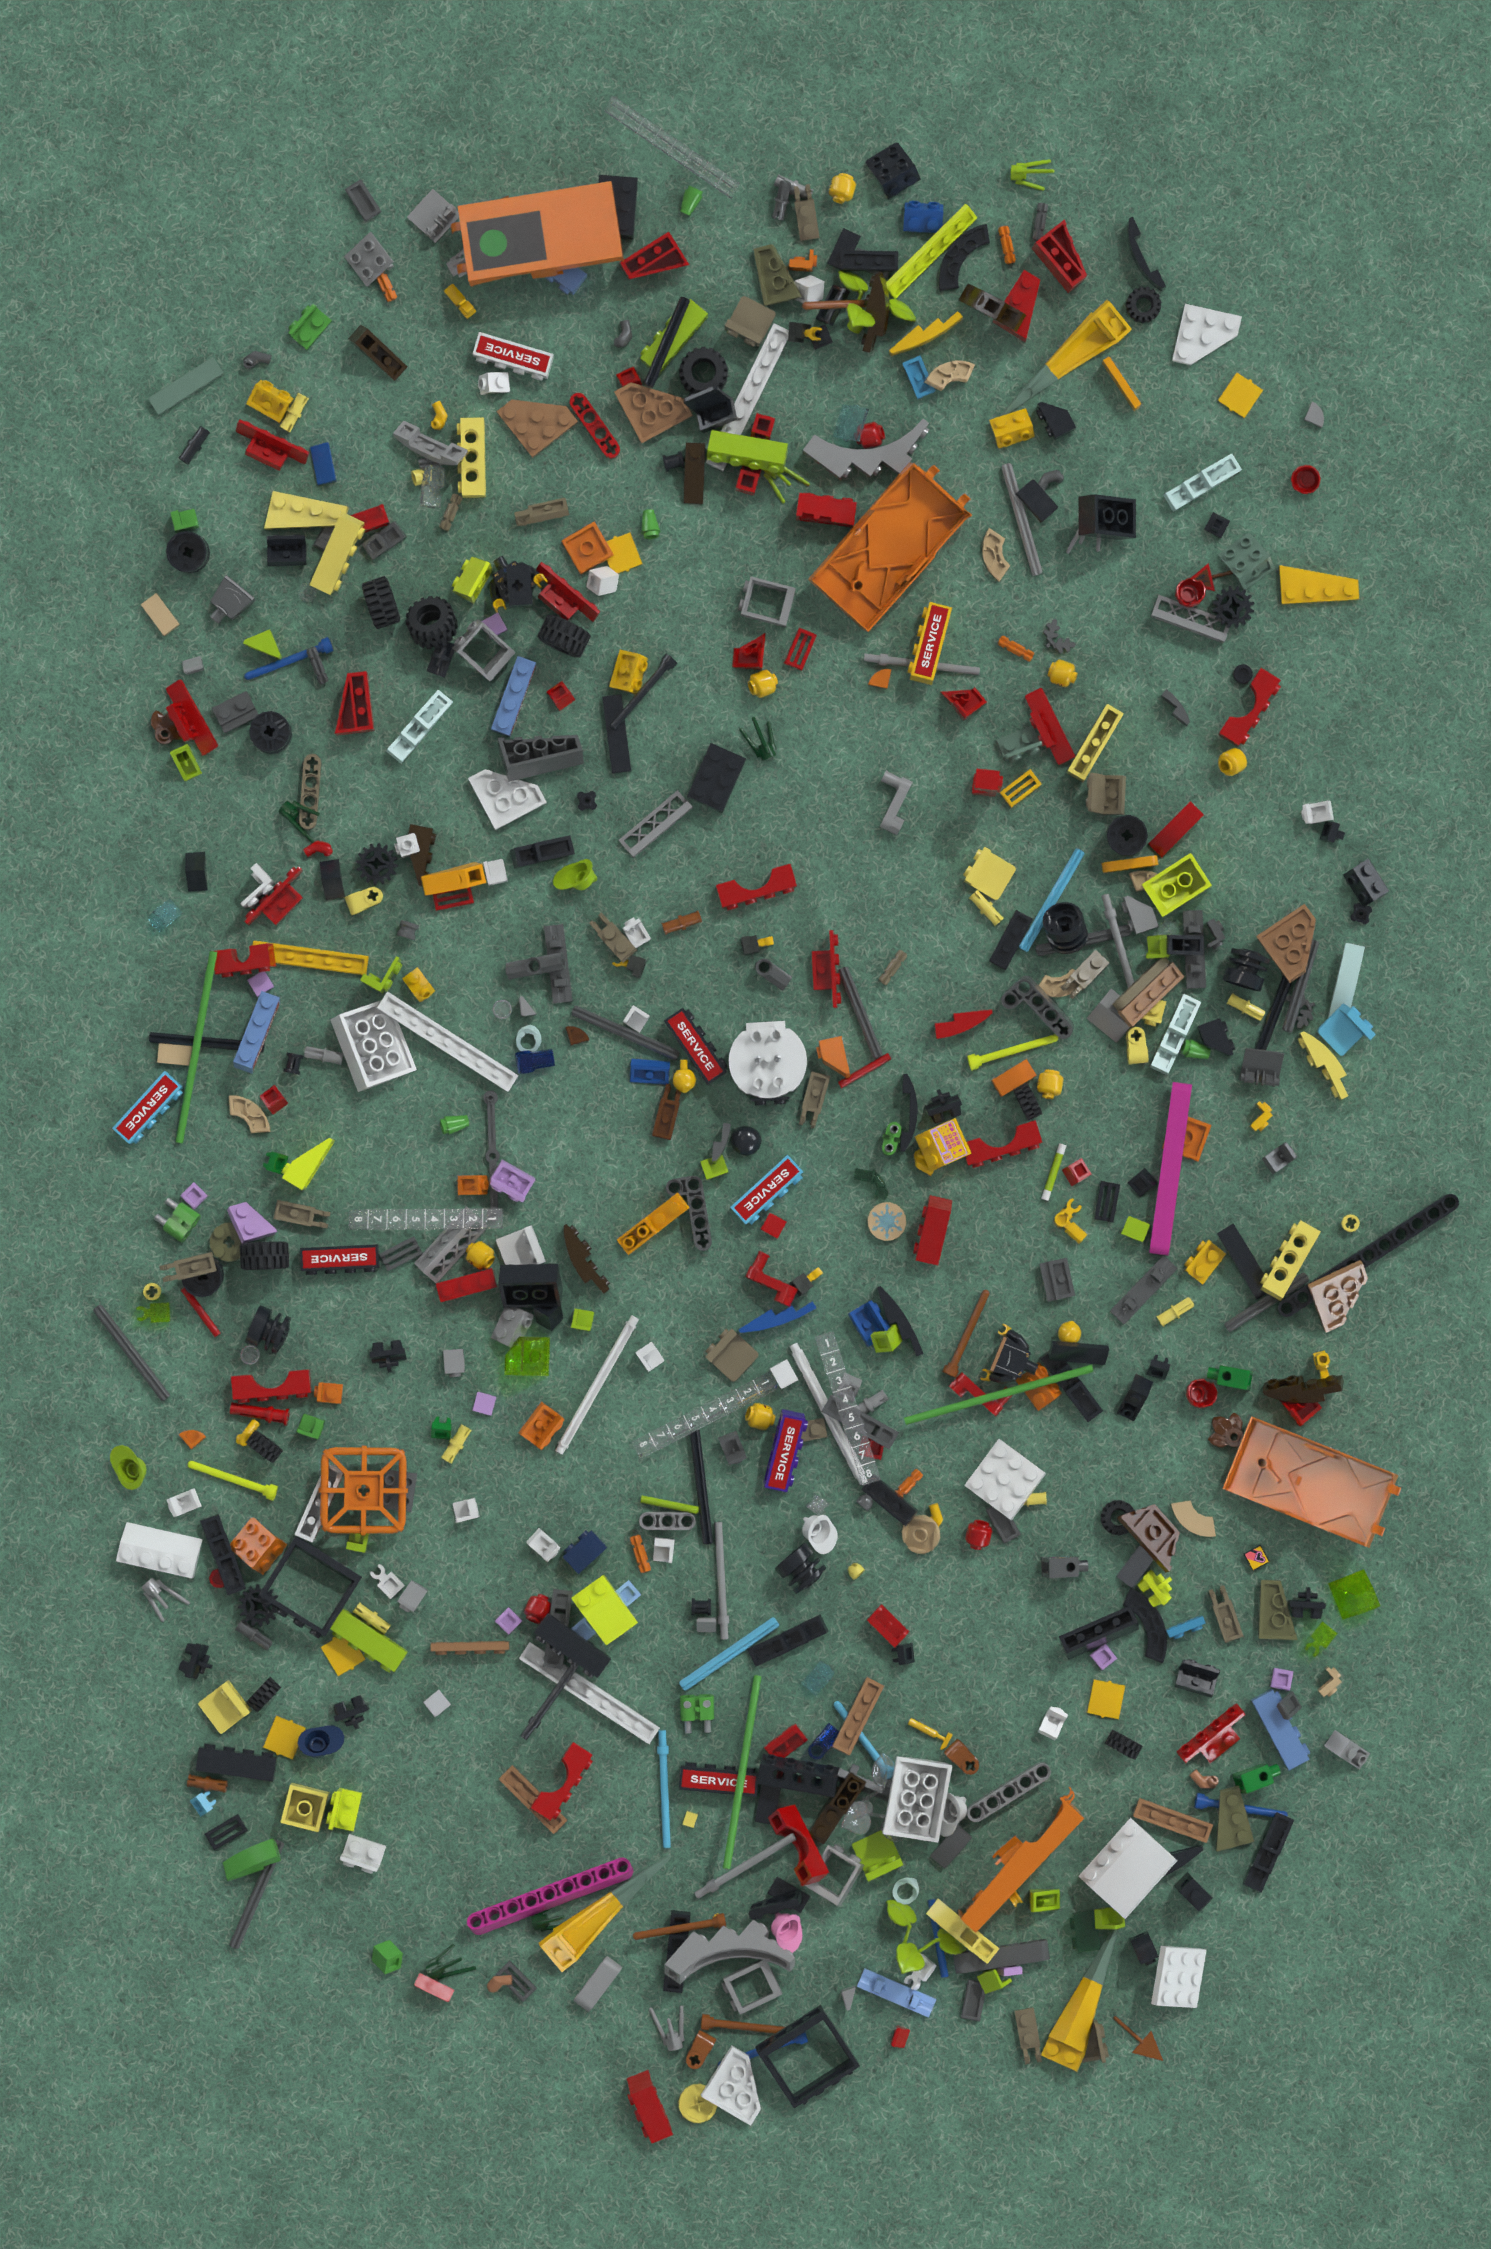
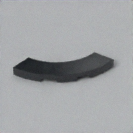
M987 224L979 225L966 231L949 247L940 267V292L958 289L959 271L964 260L975 249L990 244Z
M1130 1587L1123 1606H1131L1133 1612L1140 1618L1147 1634L1145 1657L1163 1663L1167 1651V1635L1163 1619L1147 1597Z

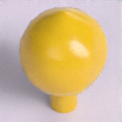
M685 1059L680 1060V1070L674 1073L673 1084L682 1093H687L695 1086L696 1076L692 1070L688 1069V1060Z
M1074 1321L1065 1322L1059 1327L1058 1338L1063 1342L1077 1343L1081 1338V1329Z

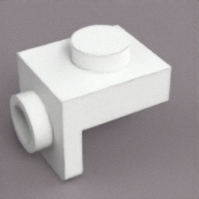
M490 372L480 375L478 380L480 394L510 392L508 372Z
M1331 801L1303 805L1301 814L1306 824L1334 820Z
M414 833L396 838L395 849L397 855L401 854L402 858L409 857L410 854L420 851Z
M633 917L624 923L625 927L622 929L635 948L651 940L639 918L635 920Z
M195 1488L167 1499L168 1508L173 1517L201 1507Z
M540 1528L526 1542L547 1562L553 1559L560 1549L559 1545Z
M1051 1706L1043 1718L1038 1733L1055 1741L1068 1714L1064 1713L1061 1708Z

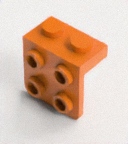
M250 1518L230 1543L232 1551L252 1569L264 1575L276 1558L283 1553L287 1544L282 1539L273 1535L257 1519Z

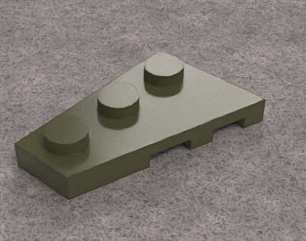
M770 244L753 249L764 306L801 298L802 295L775 246Z
M1260 1580L1258 1638L1298 1640L1281 1581Z
M1239 1785L1220 1790L1216 1852L1254 1842Z

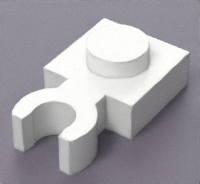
M379 1564L380 1575H376L373 1571L370 1572V1575L374 1579L381 1581L377 1586L391 1599L405 1585L392 1571L387 1575L385 1568Z
M921 1954L925 1962L924 1967L919 1971H913L912 1975L907 1976L904 1980V1983L908 1985L913 1980L914 1984L911 1989L915 1991L919 1989L920 1981L926 1982L937 1966L924 1954Z

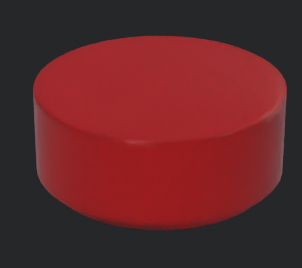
M213 1570L209 1576L211 1585L216 1588L224 1587L218 1570Z

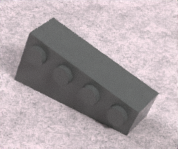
M578 735L552 736V738L536 736L534 739L514 737V740L498 738L499 753L508 782L584 764L583 750Z

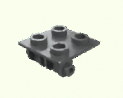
M1246 1048L1239 1080L1244 1081V1083L1255 1082V1085L1261 1083V1086L1264 1083L1275 1087V1085L1279 1086L1284 1053Z
M389 1469L384 1474V1488H399V1471ZM406 1472V1488H408V1493H406L407 1512H412L417 1473ZM383 1493V1507L385 1509L398 1510V1493Z

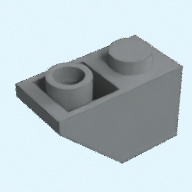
M1129 896L1123 897L1124 902H1121L1124 913L1129 915L1130 920L1127 923L1131 932L1134 931L1136 935L1158 927L1152 907Z
M411 1580L397 1601L400 1603L399 1607L408 1613L410 1610L414 1612L428 1590Z
M1334 1730L1324 1745L1359 1770L1370 1755L1369 1752L1336 1730Z

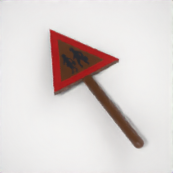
M1208 563L1191 578L1197 581L1201 580L1207 590L1215 591L1212 579L1233 573L1227 571L1211 575Z

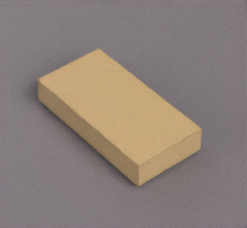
M157 593L141 604L164 636L180 625Z
M159 1043L157 1063L189 1066L192 1046Z

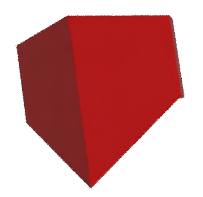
M766 633L740 648H734L733 668L762 670Z
M975 687L972 690L940 692L963 721L987 703Z
M1279 1400L1297 1426L1303 1425L1322 1408L1318 1402L1293 1403Z

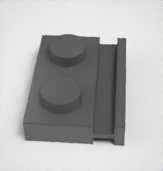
M247 691L212 708L224 733L252 721L259 715Z
M1067 1258L1039 1264L1047 1302L1075 1296Z

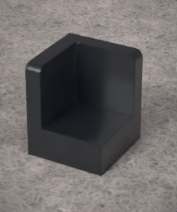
M534 1307L536 1322L550 1331L563 1320L562 1307Z

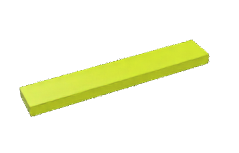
M967 204L949 219L886 282L888 293L894 299L977 219Z

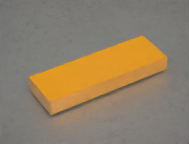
M1108 356L1102 361L1103 366L1134 411L1141 406L1140 401L1112 359Z

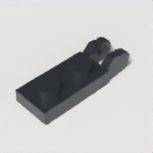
M797 1890L758 1901L751 1905L748 1915L751 1919L756 1920L762 1919L765 1914H776L787 1908L789 1910L795 1909L801 1903L802 1893Z

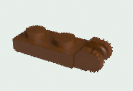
M666 1083L652 1136L671 1140L680 1105L681 1091L676 1089L675 1101L668 1100L671 1084Z

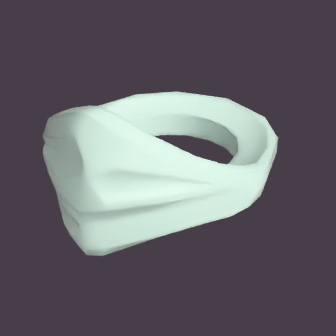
M533 1025L522 1027L516 1035L518 1049L525 1054L534 1053L538 1050L541 1044L539 1030ZM525 1033L534 1035L536 1044L532 1049H525L521 1046V1038Z
M907 1877L898 1880L892 1891L894 1899L902 1904L913 1902L919 1894L917 1880ZM905 1883L913 1887V1894L909 1899H901L897 1894L898 1887Z

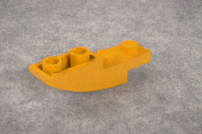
M676 1193L619 1237L617 1241L629 1255L690 1207L680 1194Z

